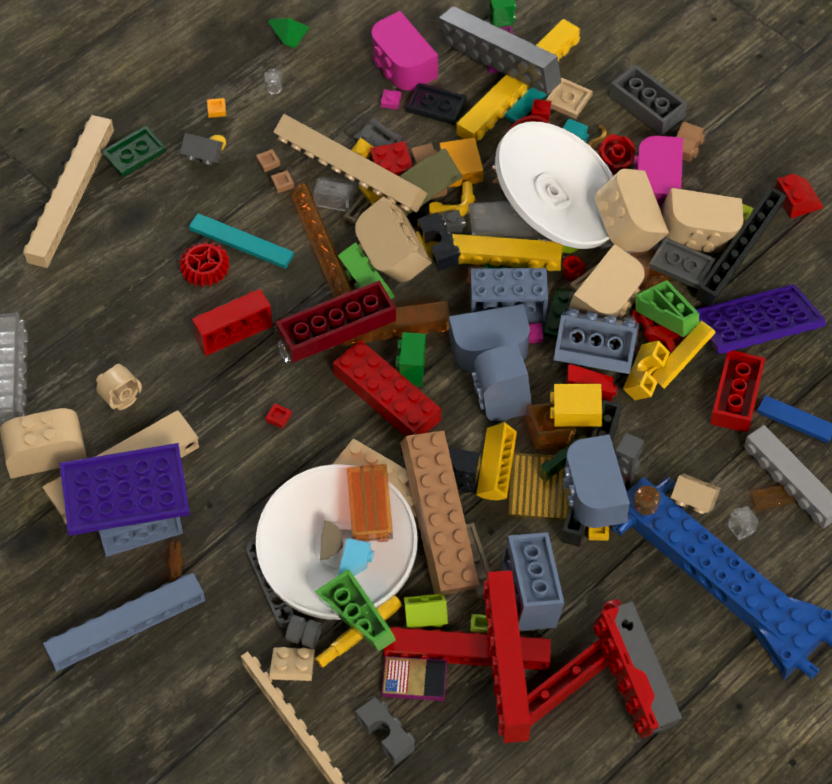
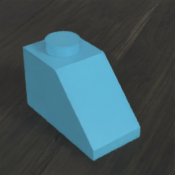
M347 538L338 576L350 569L354 576L367 569L368 563H372L374 557L371 543Z

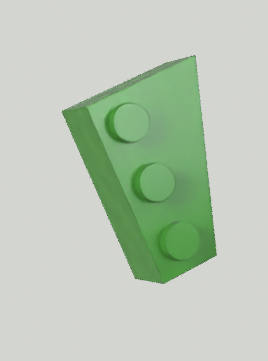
M356 242L338 255L347 268L345 273L351 280L355 279L357 281L354 284L357 289L380 280L391 299L395 297L373 265L368 263L370 261Z
M668 280L635 295L637 312L682 337L690 334L699 324V313Z

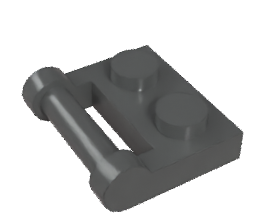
M374 117L366 127L354 136V140L358 142L362 138L373 147L400 142L402 136L386 128ZM377 129L391 140L387 141L373 130Z

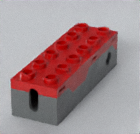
M614 599L605 603L601 614L593 623V630L595 635L600 638L602 643L601 650L604 656L608 657L610 672L613 676L615 675L618 681V691L625 698V707L627 712L633 717V726L636 733L640 734L642 739L672 728L682 717L633 601L622 605L620 600Z

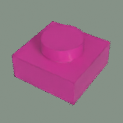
M384 90L381 107L399 109L401 92Z
M529 323V343H543L542 323Z

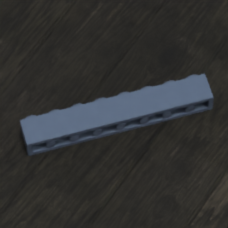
M193 573L183 575L178 580L170 584L166 583L153 592H147L134 601H127L115 610H108L104 615L96 619H89L79 627L70 628L60 636L51 637L47 642L43 643L45 650L57 672L204 602V592Z

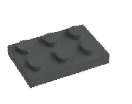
M665 237L650 261L649 268L699 289L714 266L716 259Z

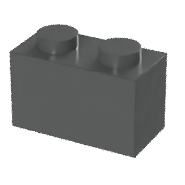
M185 133L180 154H184L185 159L195 161L196 158L202 159L201 163L212 165V162H219L223 142Z

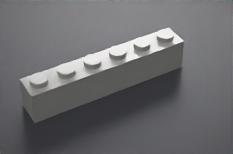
M765 425L748 435L744 444L747 453L752 455L759 465L771 474L774 481L778 482L785 489L786 493L792 496L799 506L811 515L815 523L819 524L822 528L831 524L832 493Z

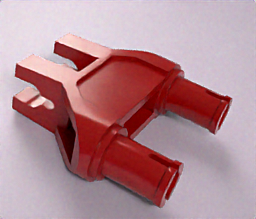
M644 315L639 317V321L645 330L643 334L645 339L649 343L659 341L670 352L669 356L677 348L676 345H680L688 336L682 337L662 325L655 326L653 321Z

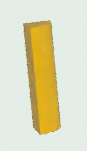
M505 422L489 427L486 431L476 495L488 500H503L507 498L517 431Z

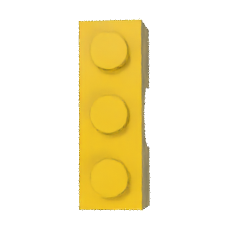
M659 341L642 344L623 388L634 400L650 398L653 395L657 381L651 374L656 369L665 366L670 353Z

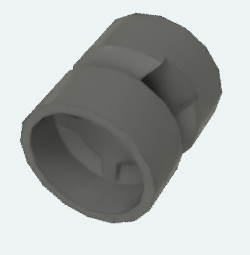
M293 615L287 628L286 640L296 644L301 641L303 646L314 649L320 638L322 624L312 620L306 622L305 618Z

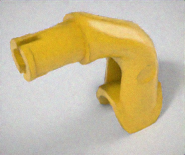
M466 181L462 183L461 204L442 205L439 202H432L429 205V215L438 212L441 217V213L459 210L460 216H465L475 201L472 182Z

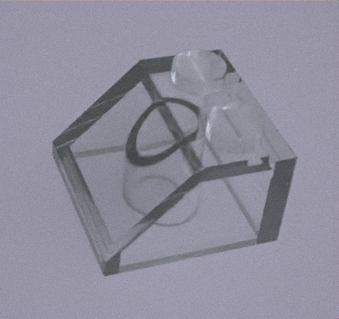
M328 176L319 177L313 191L314 206L347 212L351 207L358 182Z

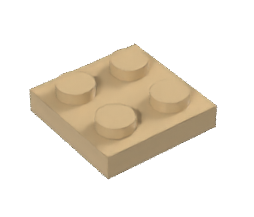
M561 78V83L550 93L546 101H552L551 109L576 119L591 98L593 91Z
M274 648L270 667V679L312 681L315 649Z

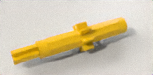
M393 595L376 609L385 621L402 607V603ZM349 628L330 644L329 648L317 656L315 660L323 668L363 638L352 628Z

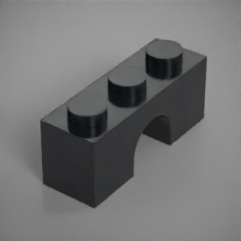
M438 212L417 219L418 231L424 243L438 242L437 245L431 246V258L437 270L441 271L459 265L461 253L459 247L453 243L452 233L447 231L445 219H441Z

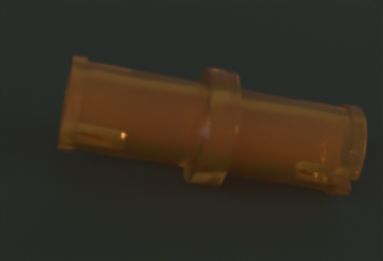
M174 542L169 544L170 558L168 559V566L170 567L171 582L175 581V575H177V580L182 576L184 559L182 558V544L180 542H176V549L174 548Z

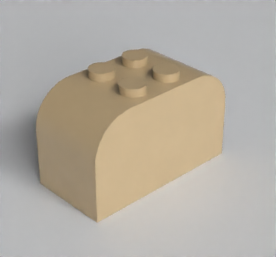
M621 169L596 192L595 201L608 237L613 244L622 250L647 253L669 234L644 170Z
M671 188L660 208L669 232L665 236L666 238L694 250L707 253L724 252L743 225L742 199Z
M384 196L358 218L355 232L360 241L359 246L367 254V258L370 261L368 263L377 270L398 282H406L432 263L403 209Z
M614 244L573 295L568 308L577 309L582 314H587V312L598 313L599 317L604 318L606 315L616 316L617 319L624 317L627 313L626 310L631 308L636 302L635 295L641 291L639 287L644 279L642 264Z
M60 408L13 418L5 422L0 428L5 462L11 479L60 468L59 463L87 458L77 413L71 409Z

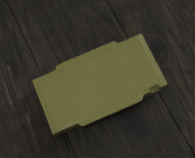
M444 148L432 157L428 156L399 177L428 193L421 204L422 206L461 179L463 175L448 151ZM403 209L406 216L413 212V210L408 212Z

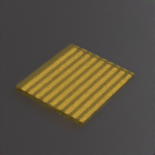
M513 454L508 516L566 520L568 513L567 495L569 493L563 487L564 468L547 482L540 478L541 465L546 460H551L555 456Z

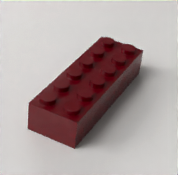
M379 280L276 321L277 335L294 363L395 322L396 307Z

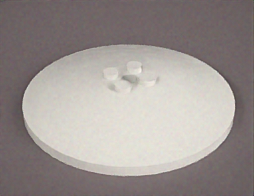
M526 122L510 129L498 144L495 166L501 188L516 212L536 231L559 244L573 248L588 249L606 243L610 238L599 213L595 194L613 177V174L602 158L576 135L549 123Z
M338 464L312 468L285 482L266 504L256 532V552L259 566L265 580L274 593L292 608L317 618L340 619L319 600L315 591L338 576L347 538L371 543L372 550H374L373 561L368 563L367 569L354 577L375 608H377L397 594L412 571L417 553L415 519L410 506L398 489L385 478L372 471L357 466ZM324 520L334 523L342 533L343 548L336 555L330 557L329 560H320Z

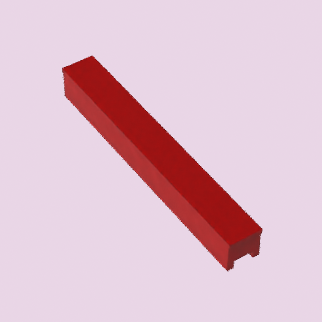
M600 639L527 695L531 726L610 664L608 657L604 656L601 650L602 643Z

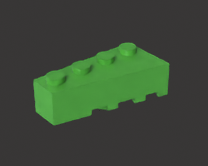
M350 569L315 591L319 600L377 651L396 641L392 631Z

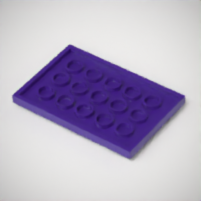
M795 284L696 309L699 313V322L702 320L716 332L708 341L718 354L826 326L825 318Z
M179 443L59 463L69 536L190 515Z

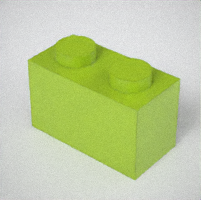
M445 594L404 598L407 628H423V626L441 627L443 624H448Z

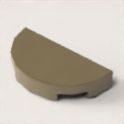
M324 520L320 560H329L330 557L336 555L341 550L343 544L342 533L334 523Z

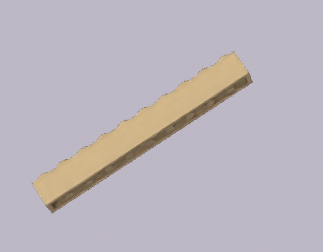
M283 114L274 130V133L279 136L278 140L285 144L288 142L292 143L291 147L298 151L301 149L305 150V155L312 159L314 157L319 158L317 161L325 166L328 164L332 165L331 169L339 174L343 171L346 173L344 176L352 181L355 179L359 180L358 184L366 189L370 186L373 188L372 192L379 196H382V194L386 195L388 200L394 204L396 202L400 203V207L408 212L410 210L417 212L428 194L421 188Z
M91 115L89 121L85 123L84 132L80 134L76 148H73L71 158L66 162L65 170L59 176L56 188L52 190L51 199L45 204L44 213L39 217L37 227L32 231L28 245L26 244L23 254L28 264L48 268L102 156V150L106 148L114 129L111 119Z

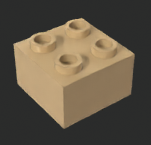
M682 474L677 479L671 498L675 499L674 503L686 507V505L694 507V511L704 514L713 510L721 488Z

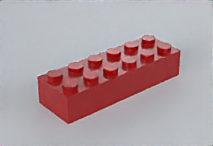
M358 341L333 362L334 375L405 437L415 435L416 433H427L441 421V408L363 341Z

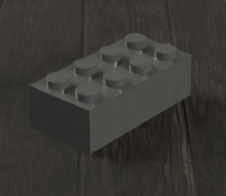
M636 64L611 83L610 97L661 136L686 115L687 103Z

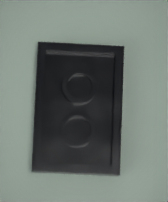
M418 83L406 106V112L456 125L467 101V96Z

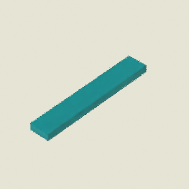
M199 213L189 225V230L284 269L287 268L294 257L293 251Z

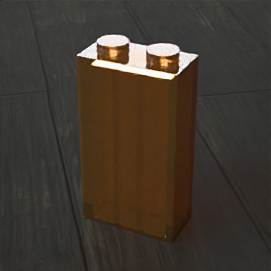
M387 464L347 467L352 539L364 542L375 540L387 542L389 539H393Z

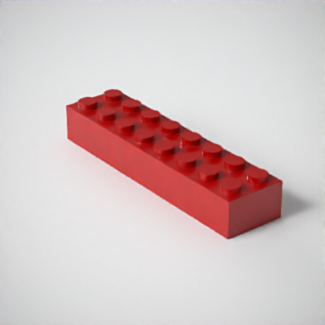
M512 570L487 572V580H483V599L486 602L485 617L486 621H488L490 658H492L491 670L492 677H494V696L497 701L496 715L499 718L498 733L499 736L503 735V743L529 741L531 722Z

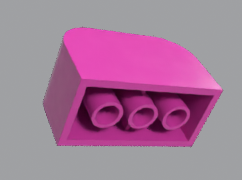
M401 11L380 20L373 26L372 56L377 68L383 71L386 79H390L397 88L414 90L418 83L427 84L438 78V54Z
M648 137L641 142L638 156L634 157L633 170H644L646 172L659 208H661L671 188L681 189L683 138Z

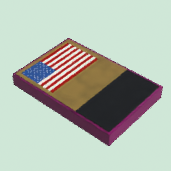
M385 656L382 697L444 701L447 660Z

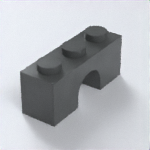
M625 433L616 449L615 455L624 485L630 488L640 469L641 461L638 458L643 451L644 440Z
M374 697L355 711L357 722L368 735L378 729L389 733V736L381 742V749L394 766L414 752L415 740L413 736L401 728V722L397 717H392L389 714V709L383 701L379 702Z

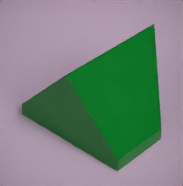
M291 18L270 19L268 21L281 41L294 49L310 28Z

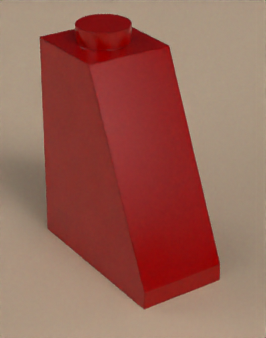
M568 364L566 384H601L602 401L612 402V397L616 396L617 385H613V377Z

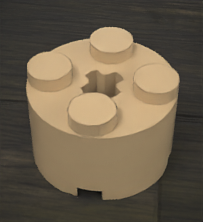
M121 364L114 365L113 368L104 374H100L96 379L98 395L112 409L118 408L123 410L131 406L137 399L135 397L137 392L140 393L142 389L140 381Z

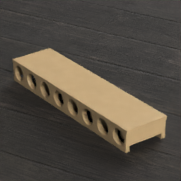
M177 410L97 456L179 443L182 458L199 448L198 436ZM193 442V445H192V446H190L189 448H186L187 445H189L190 443ZM60 476L44 485L43 489L47 498L50 499L63 518L64 523L67 524Z

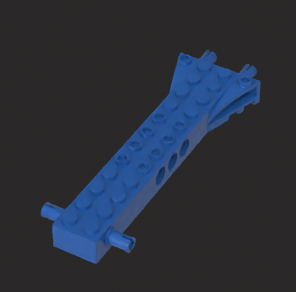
M644 477L627 491L630 505L626 523L613 525L614 532L616 533L619 530L617 535L621 536L629 527L635 529L752 629L762 647L770 654V659L773 664L777 665L783 680L796 668H799L812 680L820 669L806 658L824 641L832 647V612L828 609L824 610L812 604L787 597L666 496L675 487L673 480L668 482L670 477H666L657 487Z

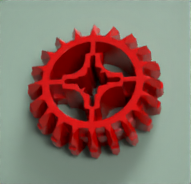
M207 241L205 244L198 242L197 246L192 244L191 249L186 248L185 253H182V259H180V271L184 279H187L189 284L194 283L195 287L201 284L202 288L205 285H209L211 288L212 283L218 285V280L223 281L230 268L229 257L225 249H222L220 245L216 246L214 242L210 245Z

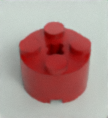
M617 134L606 137L596 152L606 163L613 176L621 169H628L635 157L633 142L628 137L616 136Z

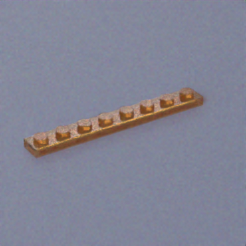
M302 183L291 196L332 294L336 298L351 292L352 288L308 185Z

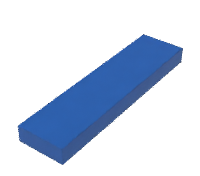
M765 395L757 410V413L828 444L832 438V423Z

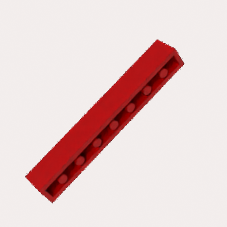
M394 626L390 630L396 641L384 648V659L385 656L447 660L448 664L489 667L492 665V658H490L489 653L490 639H488V635L480 632L469 634L462 631L444 632L439 629L427 631L421 628L403 629ZM520 635L524 669L549 671L551 639L544 637L526 638Z

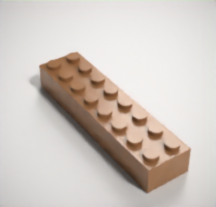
M438 431L406 436L401 442V448L434 595L472 591L479 585V580L445 432Z

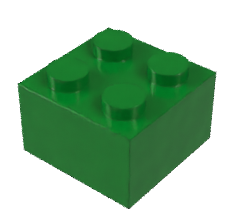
M403 332L402 340L398 339L397 371L414 386H423L426 334Z

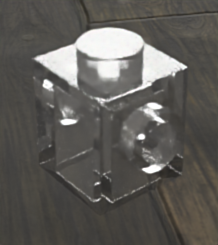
M746 505L743 508L738 507L731 512L728 526L738 540H741L756 532L759 520Z

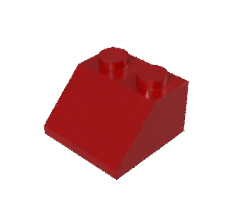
M794 173L777 179L775 189L787 195L782 206L790 219L823 208L821 201L807 179Z

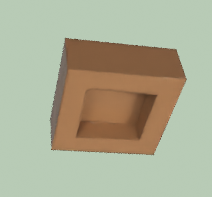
M273 149L256 155V159L264 172L280 166V161Z
M288 170L271 176V181L277 193L294 188V182Z

